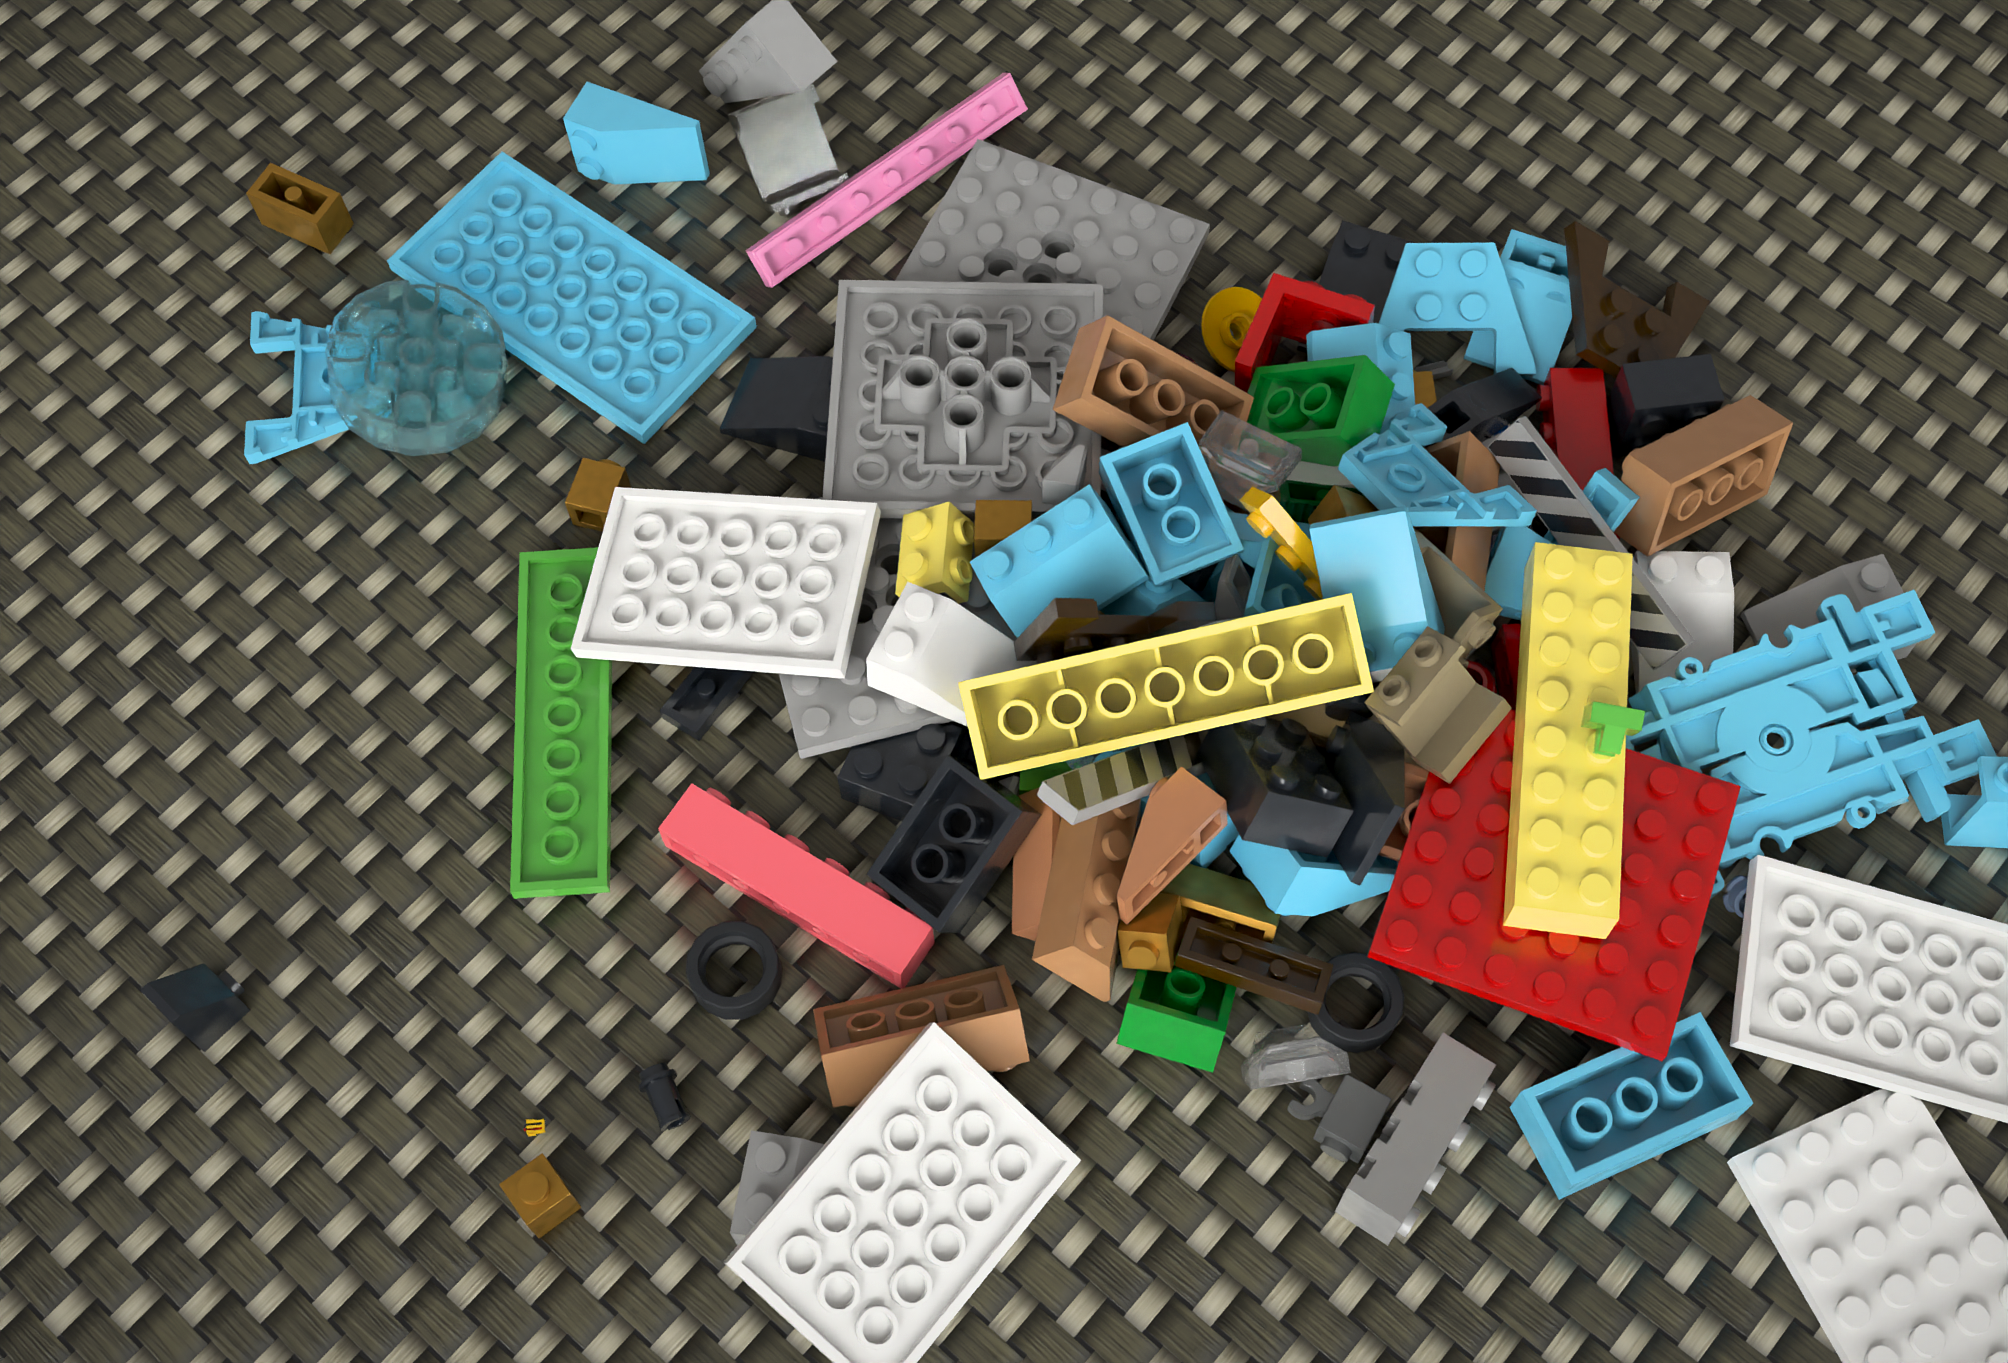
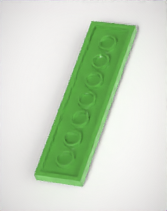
M598 547L520 552L510 893L514 899L610 892L612 660L578 658L571 650Z

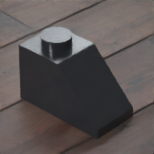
M204 963L151 981L140 989L174 1026L204 1052L250 1011L238 998L246 990L226 970H223L217 976Z

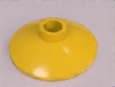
M1229 287L1217 292L1206 304L1202 315V335L1209 353L1218 364L1232 372H1235L1236 357L1262 300L1256 293L1243 287Z

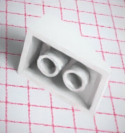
M1636 551L1633 557L1634 561L1695 640L1655 670L1650 667L1631 641L1635 690L1637 694L1648 683L1668 676L1676 679L1675 670L1680 662L1687 657L1698 659L1703 665L1704 673L1713 660L1733 654L1734 586L1729 552L1658 551L1647 557L1642 552ZM1685 669L1687 673L1693 674L1690 669Z
M907 582L866 658L868 686L967 727L968 724L958 682L1034 665L1036 661H1016L1014 641L952 599Z

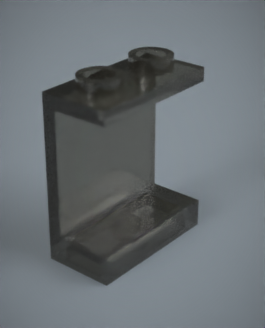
M811 84L803 92L772 96L728 114L764 209L773 213L778 211L780 216H785L802 209L801 201L816 196L817 200L821 199L849 179L847 173L840 172L837 168L813 103L820 101L814 84Z

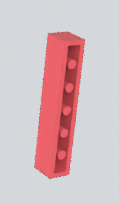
M691 783L658 828L666 847L900 989L905 988L935 943L933 927L906 907L904 910L890 902V896L879 886L871 882H866L865 885H862L850 878L849 871L837 861L826 858L823 862L810 854L809 847L798 838L790 834L783 838L771 831L769 823L758 814L747 811L744 815L731 807L730 800L713 788H708L704 791Z

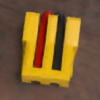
M526 1119L524 1131H526L528 1137L546 1133L544 1119Z

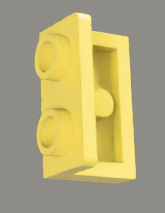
M950 501L903 515L895 591L898 597H900L907 582H910L937 594L945 592L957 603L968 601L969 586L973 577L970 561L972 560L974 524Z

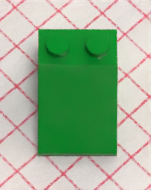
M1366 355L1256 367L1248 390V394L1253 396L1254 399L1238 450L1332 467L1339 466L1345 452L1373 433L1380 434L1395 383Z
M1174 965L1171 972L1137 969L1116 1044L1213 1073L1226 1032L1237 987Z

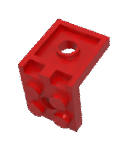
M1273 273L1236 357L1235 387L1248 393L1256 367L1270 366L1282 336L1307 344L1306 335L1311 331L1373 323L1375 305L1367 303L1366 300L1357 295H1342L1327 290L1322 285L1313 281L1302 282Z

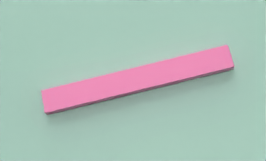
M1002 73L745 250L765 286L772 288L972 149L977 139L985 140L1028 110L1011 73Z

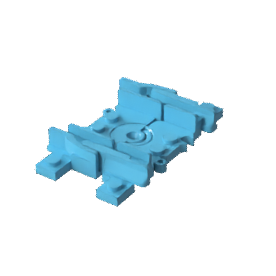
M1915 590L1863 607L1857 613L1849 598L1844 594L1826 598L1816 611V616L1819 620L1818 624L1804 629L1789 625L1785 629L1783 634L1788 641L1787 647H1775L1769 641L1768 635L1763 634L1756 646L1713 660L1704 673L1703 665L1698 659L1687 657L1676 668V679L1668 676L1648 683L1640 692L1628 699L1632 709L1643 710L1645 715L1642 731L1633 736L1626 735L1627 749L1634 751V746L1657 739L1656 745L1640 753L1702 773L1701 769L1728 760V763L1711 770L1708 776L1741 786L1710 899L1724 888V880L1719 871L1720 868L1722 870L1726 869L1736 860L1744 857L1753 859L1757 855L1764 856L1760 848L1761 838H1772L1778 843L1780 851L1784 853L1791 847L1794 839L1836 825L1842 820L1845 812L1847 822L1852 827L1864 828L1875 819L1876 813H1883L1891 807L1909 801V794L1903 780H1905L1924 821L1935 820L1951 808V800L1944 786L1979 774L1977 759L1980 756H1997L1979 719L1933 735L1924 716L1905 720L1904 714L1917 701L1892 651L1926 640L1935 633ZM1685 669H1690L1693 674L1687 673ZM1851 669H1855L1858 673L1853 676ZM1834 722H1835V724H1836V725H1833V726L1824 727V728H1821V729H1820V727L1825 726V725H1828V724H1831V723H1834ZM1870 726V729L1863 730V731H1860V730H1859V729H1862V728H1865V727ZM1770 733L1781 735L1784 741L1783 747L1776 749L1769 746L1767 735ZM1858 811L1864 814V818L1858 815Z

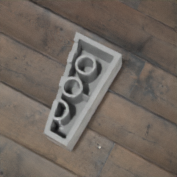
M772 0L749 19L699 70V73L703 76L706 88L714 96L720 97L724 103L803 92L838 61L788 0Z
M1442 1033L1407 1090L1408 1092L1391 1115L1379 1139L1377 1138L1357 1174L1354 1175L1347 1186L1335 1212L1387 1246L1396 1232L1406 1238L1421 1213L1413 1204L1422 1190L1430 1195L1432 1194L1447 1169L1438 1162L1447 1147L1457 1152L1472 1127L1463 1121L1472 1106L1481 1111L1493 1092L1496 1084L1489 1081L1488 1078L1496 1064L1447 1034Z

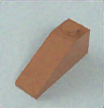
M1182 766L1170 778L1164 777L1159 780L1149 794V799L1117 893L1119 916L1126 924L1156 897L1228 825L1227 800Z

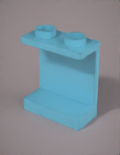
M1980 756L1977 759L1982 796L1948 794L1951 800V808L1941 815L1944 844L1947 846L2008 848V757Z

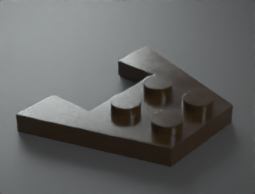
M1576 221L1565 227L1564 233L1576 355L1617 378L1622 364L1675 358L1710 301L1679 282H1675L1667 287L1663 310L1660 311L1602 276L1610 241Z
M1054 598L1013 642L1016 661H1036V664L1197 628L1217 621L1214 602L1177 601L1149 616L1099 615L1097 601H1094V599Z

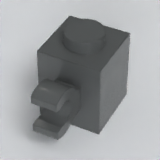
M1347 1074L1335 1095L1324 1089L1315 1079L1304 1077L1299 1088L1310 1093L1314 1102L1311 1105L1305 1106L1292 1099L1287 1110L1292 1116L1300 1120H1310L1318 1116L1323 1117L1313 1137L1314 1140L1321 1143L1320 1148L1322 1151L1342 1162H1347L1348 1159L1359 1163L1392 1099Z

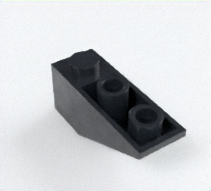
M1509 368L1454 389L1427 409L1447 426L1442 441L1470 431L1480 442H1483L1540 402L1542 397L1513 368Z

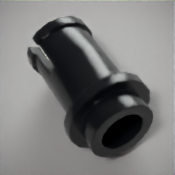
M663 1062L650 1066L639 1074L642 1081L638 1086L640 1092L647 1093L661 1131L674 1129L691 1119V1115L687 1111L674 1081L677 1077L676 1070L669 1069L668 1064Z

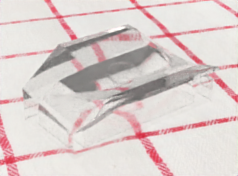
M1222 410L1198 442L1199 449L1221 498L1244 510L1247 509L1239 500L1252 487L1266 493L1278 491L1302 459L1301 448Z
M1306 1025L1257 1032L1250 1053L1241 1064L1242 1079L1251 1090L1351 1073L1348 1053L1322 1039Z

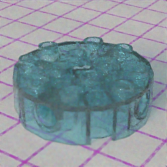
M409 280L387 281L357 294L334 317L325 349L331 404L349 430L375 447L409 456L447 453L477 439L498 416L507 381V360L503 332L483 304L457 287L437 282L435 287L425 284L409 285Z

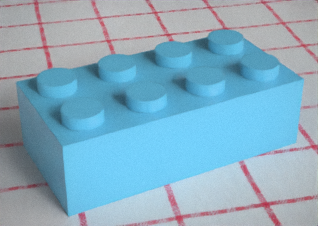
M1699 1012L1676 1022L1669 1051L1663 1061L1620 1047L1521 1091L1510 1106V1109L1560 1200L1737 1120L1753 1104V1101L1703 1015Z

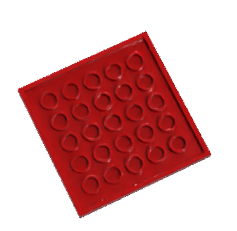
M1510 710L1450 784L1429 771L1367 957L1663 1061L1669 1051L1741 786L1625 748L1618 922L1606 939L1503 926L1516 711Z

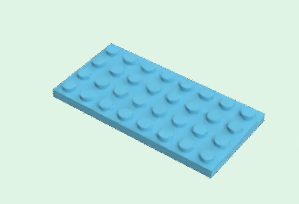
M504 152L497 155L387 260L391 271L643 444L660 429L757 327L754 316Z

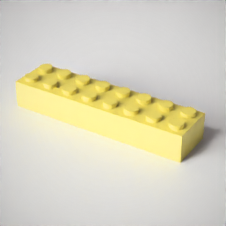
M1535 542L1524 568L1503 926L1606 939L1619 920L1626 735L1624 736L1619 755L1615 754V757L1595 754L1593 752L1596 729L1581 727L1584 707L1593 701L1627 707L1633 554Z
M1352 593L958 682L980 780L1374 692Z

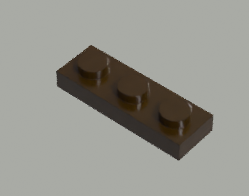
M1192 916L1190 917L1174 966L1317 1015L1322 1006L1334 966L1331 963Z

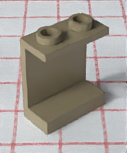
M1415 533L1445 626L1444 635L1462 644L1466 649L1458 659L1466 669L1469 665L1466 657L1473 648H1479L1492 636L1496 629L1492 623L1503 608L1422 533Z
M1427 626L1364 703L1418 765L1450 784L1512 708L1503 697L1476 683L1458 659L1466 651L1462 644Z

